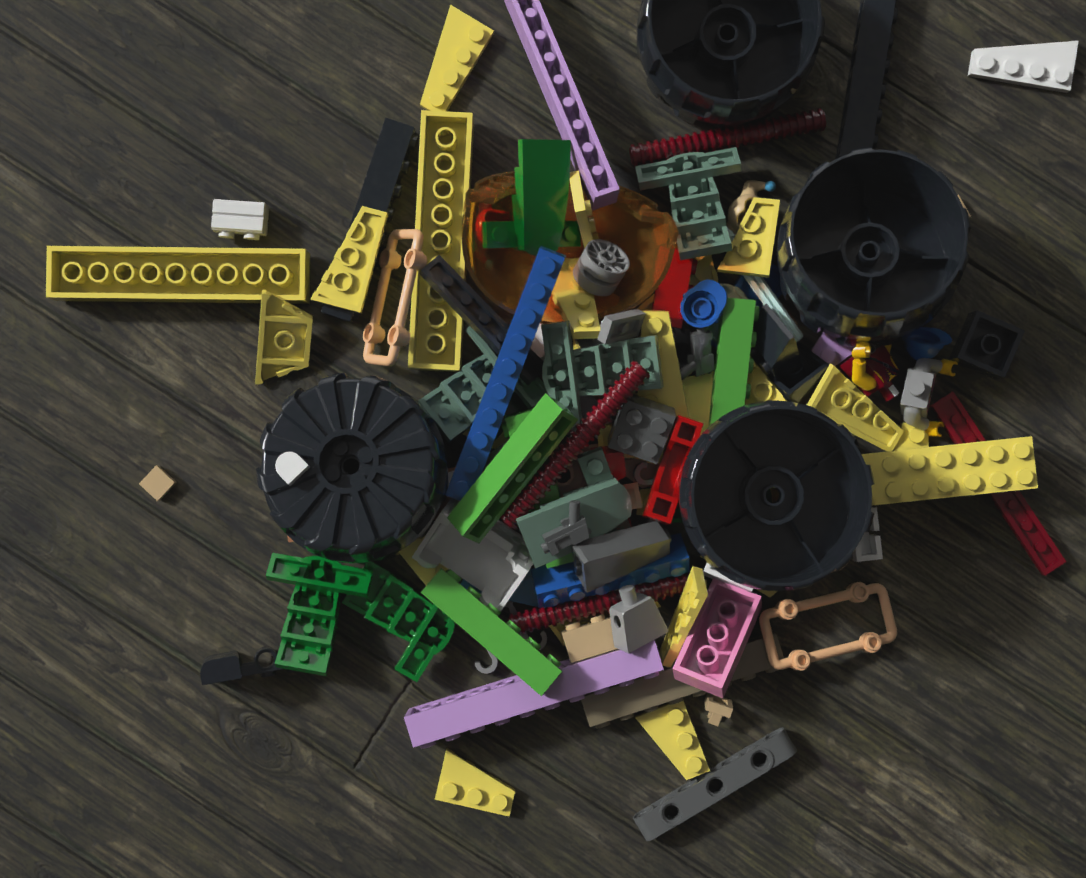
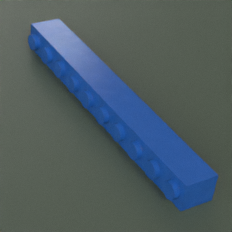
M543 246L539 248L445 495L460 501L483 472L566 255Z

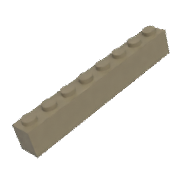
M772 631L779 660L784 659L777 635ZM762 634L748 639L731 681L740 678L742 681H747L755 678V673L764 670L766 673L777 671L769 663ZM673 663L671 668L663 666L664 670L658 671L659 675L650 679H644V676L635 678L633 684L624 687L616 684L610 686L609 691L598 695L590 692L584 694L585 698L581 701L589 726H595L598 729L610 725L611 720L620 718V721L634 717L635 712L644 710L645 713L657 710L660 704L668 702L669 705H673L683 701L684 696L692 694L693 697H697L707 692L676 680L673 673L675 663Z

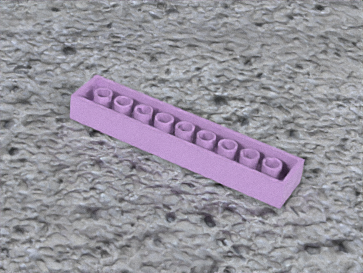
M655 640L629 654L616 649L571 663L570 659L560 661L561 666L559 669L563 672L543 696H540L520 677L515 675L409 708L404 719L413 748L420 746L421 749H425L435 745L436 740L443 738L446 741H451L459 738L460 733L470 730V733H477L484 730L485 725L494 722L496 726L508 723L510 717L520 715V718L528 717L535 714L534 710L542 707L545 710L554 709L560 706L559 702L569 699L570 702H576L584 699V694L594 692L595 695L609 691L610 686L619 684L620 687L628 686L634 683L635 678L644 676V679L656 677L659 675L658 671L664 670Z

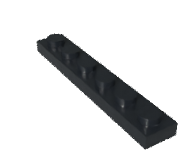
M438 255L421 269L420 276L499 355L509 326ZM531 348L519 376L528 386L542 374L544 362Z

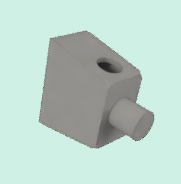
M626 585L619 589L622 601L611 606L609 609L615 648L629 654L669 632L652 597L636 593L633 585Z

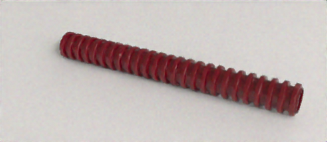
M818 108L816 112L809 110V113L802 111L800 115L798 113H794L793 116L786 114L784 118L783 116H778V119L771 117L769 121L767 119H763L762 122L755 120L753 124L752 122H747V125L741 124L738 128H725L722 130L716 128L715 131L709 129L706 133L705 131H700V134L693 132L691 136L689 134H685L684 137L677 135V138L669 137V140L662 138L660 142L656 139L653 143L646 141L644 145L642 143H638V146L631 144L629 147L630 159L635 167L638 164L645 165L646 162H649V164L654 161L661 162V159L666 161L673 156L683 153H708V150L713 152L716 149L723 150L724 147L727 149L732 146L737 148L739 144H742V146H746L747 143L753 145L755 141L758 143H762L763 140L769 142L771 138L773 140H778V137L784 139L786 135L789 137H793L794 134L800 136L802 132L804 134H809L810 131L815 133L817 129L820 131L825 130L826 117L824 111Z
M636 361L630 363L632 366L625 369L626 373L624 375L620 374V380H615V385L608 388L610 391L603 394L604 398L602 400L599 399L597 401L599 404L592 406V412L588 411L586 413L587 417L581 419L582 423L575 426L577 429L575 431L571 430V436L564 438V444H559L560 448L553 451L555 454L548 457L549 461L542 464L543 468L538 469V473L532 477V480L527 483V486L523 488L522 492L503 513L500 519L512 529L518 528L516 518L529 514V510L533 511L535 509L534 505L540 503L539 499L546 496L544 493L551 491L550 486L557 484L556 480L562 478L561 474L568 471L566 468L568 466L572 467V461L578 460L579 453H584L583 449L585 447L588 448V443L595 440L594 436L600 435V429L606 428L605 424L612 421L610 418L617 415L616 411L618 409L622 410V404H627V399L634 396L632 393L639 390L638 386L640 384L643 385L645 383L643 380L650 378L648 371Z
M690 572L678 577L672 576L659 579L653 583L645 582L640 585H634L635 592L652 597L654 602H657L658 598L665 600L666 596L673 598L674 594L681 596ZM619 589L612 590L604 595L596 594L579 601L559 603L554 607H542L538 610L532 608L530 612L527 609L522 614L520 611L517 612V615L511 613L508 620L510 619L521 629L520 632L523 635L528 630L531 633L536 628L539 631L544 626L547 629L549 625L555 627L557 623L563 625L565 621L572 623L573 619L580 621L581 617L588 619L589 615L595 617L597 613L600 615L604 614L605 611L609 613L610 607L622 600Z

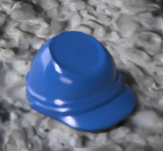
M706 279L699 282L683 294L680 310L683 319L695 328H705L717 323L727 303V292L724 287L714 280Z
M921 327L915 330L903 340L907 354L914 360L921 358L931 359L938 354L944 345L952 342V338L946 332L928 327Z

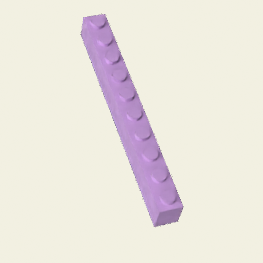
M504 0L562 140H571L570 159L575 171L579 170L582 187L587 199H590L592 210L616 203L620 190L540 1Z

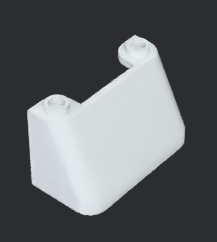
M451 498L412 558L424 568H436L440 563L446 568L451 569L458 576L482 591L480 601L487 606L490 602L501 612L533 565L523 536L498 520L479 544L463 537L447 519L455 506L460 502Z

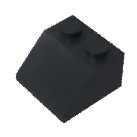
M763 305L759 311L758 321L753 323V332H756L757 336L755 347H751L750 356L753 359L757 357L766 376L770 374L777 382L803 365L794 336L769 305Z
M797 341L796 345L803 366L777 382L770 374L768 377L789 402L807 405L829 364Z

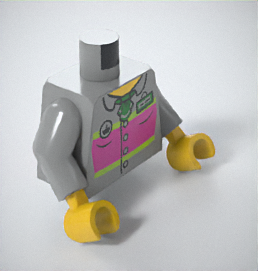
M921 358L916 361L914 368L908 369L900 403L901 415H904V421L908 425L925 431L928 436L941 437L942 435L938 433V427H944L943 422L929 421L927 419L937 372L948 376H955L956 373H951V368L954 364L958 365L956 361Z

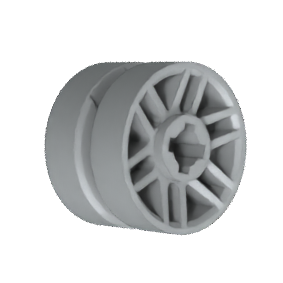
M602 239L591 240L574 266L573 276L579 286L587 292L597 296H609L614 293L630 265L629 259L625 252L617 245Z

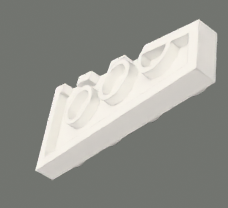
M1079 41L977 48L971 53L968 76L1068 93L1071 90Z

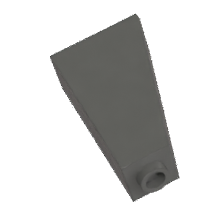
M657 521L586 539L576 545L571 544L575 574L586 592H591L669 555L670 543L672 542L670 533L666 528L662 529Z

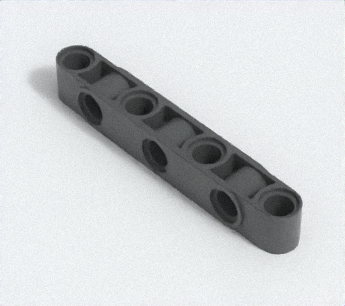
M783 727L776 729L713 766L709 772L693 778L642 809L633 816V820L645 840H653L789 759L797 752V749ZM762 752L765 754V758L761 763L753 762V757L756 753ZM719 779L721 780V785L717 789H710V781ZM670 805H674L678 808L677 812L671 816L664 813L665 809Z

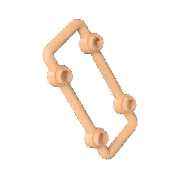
M418 229L393 230L388 237L386 248L381 252L379 265L382 269L371 319L363 331V340L365 342L363 358L368 364L393 366L398 359L400 348L407 346L410 341V332L406 330L405 324L417 271L423 269L427 264V256L421 251L424 240L423 233ZM400 239H413L412 247L407 251L404 258V266L407 270L395 325L388 332L387 341L390 345L388 356L373 354L375 345L382 343L385 338V330L380 326L391 271L398 269L401 264V255L396 251L397 243Z
M854 582L844 591L798 602L791 599H783L776 604V607L764 610L759 617L769 663L777 670L792 668L793 670L801 671L807 669L811 662L860 650L866 653H875L881 648V645L894 641L897 636V627L888 592L879 583L865 585L862 582ZM878 594L887 633L878 635L874 632H866L857 641L808 653L804 650H793L788 658L779 660L770 619L779 617L783 620H791L801 611L846 600L860 603L866 601L869 595Z

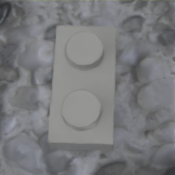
M634 309L605 316L601 322L597 340L603 344H609L638 337L646 313L640 309Z

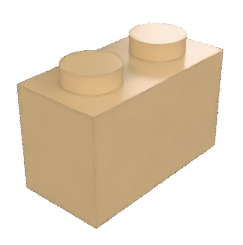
M598 614L595 617H590L591 622L581 625L580 621L565 625L566 629L562 630L561 633L571 663L617 649L613 642L610 616L605 617V614Z

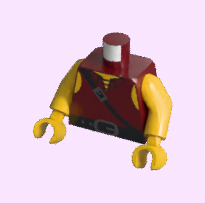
M877 342L857 343L856 347L852 350V356L840 365L842 370L866 396L878 390L887 402L899 394L891 382L899 374V369L890 355L891 345H880Z

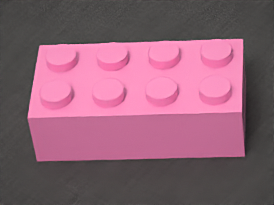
M713 578L707 591L708 596L674 664L673 673L674 678L678 681L724 698L762 609V596Z

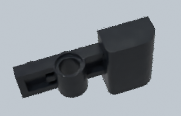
M264 646L256 651L254 661L241 663L240 655L237 651L210 655L203 661L200 676L202 685H208L259 673L261 677L276 675V670L283 668L275 666L277 652L272 647ZM265 652L271 653L274 657L273 662L267 666L262 665L258 660L259 656ZM286 669L287 672H295L294 670Z

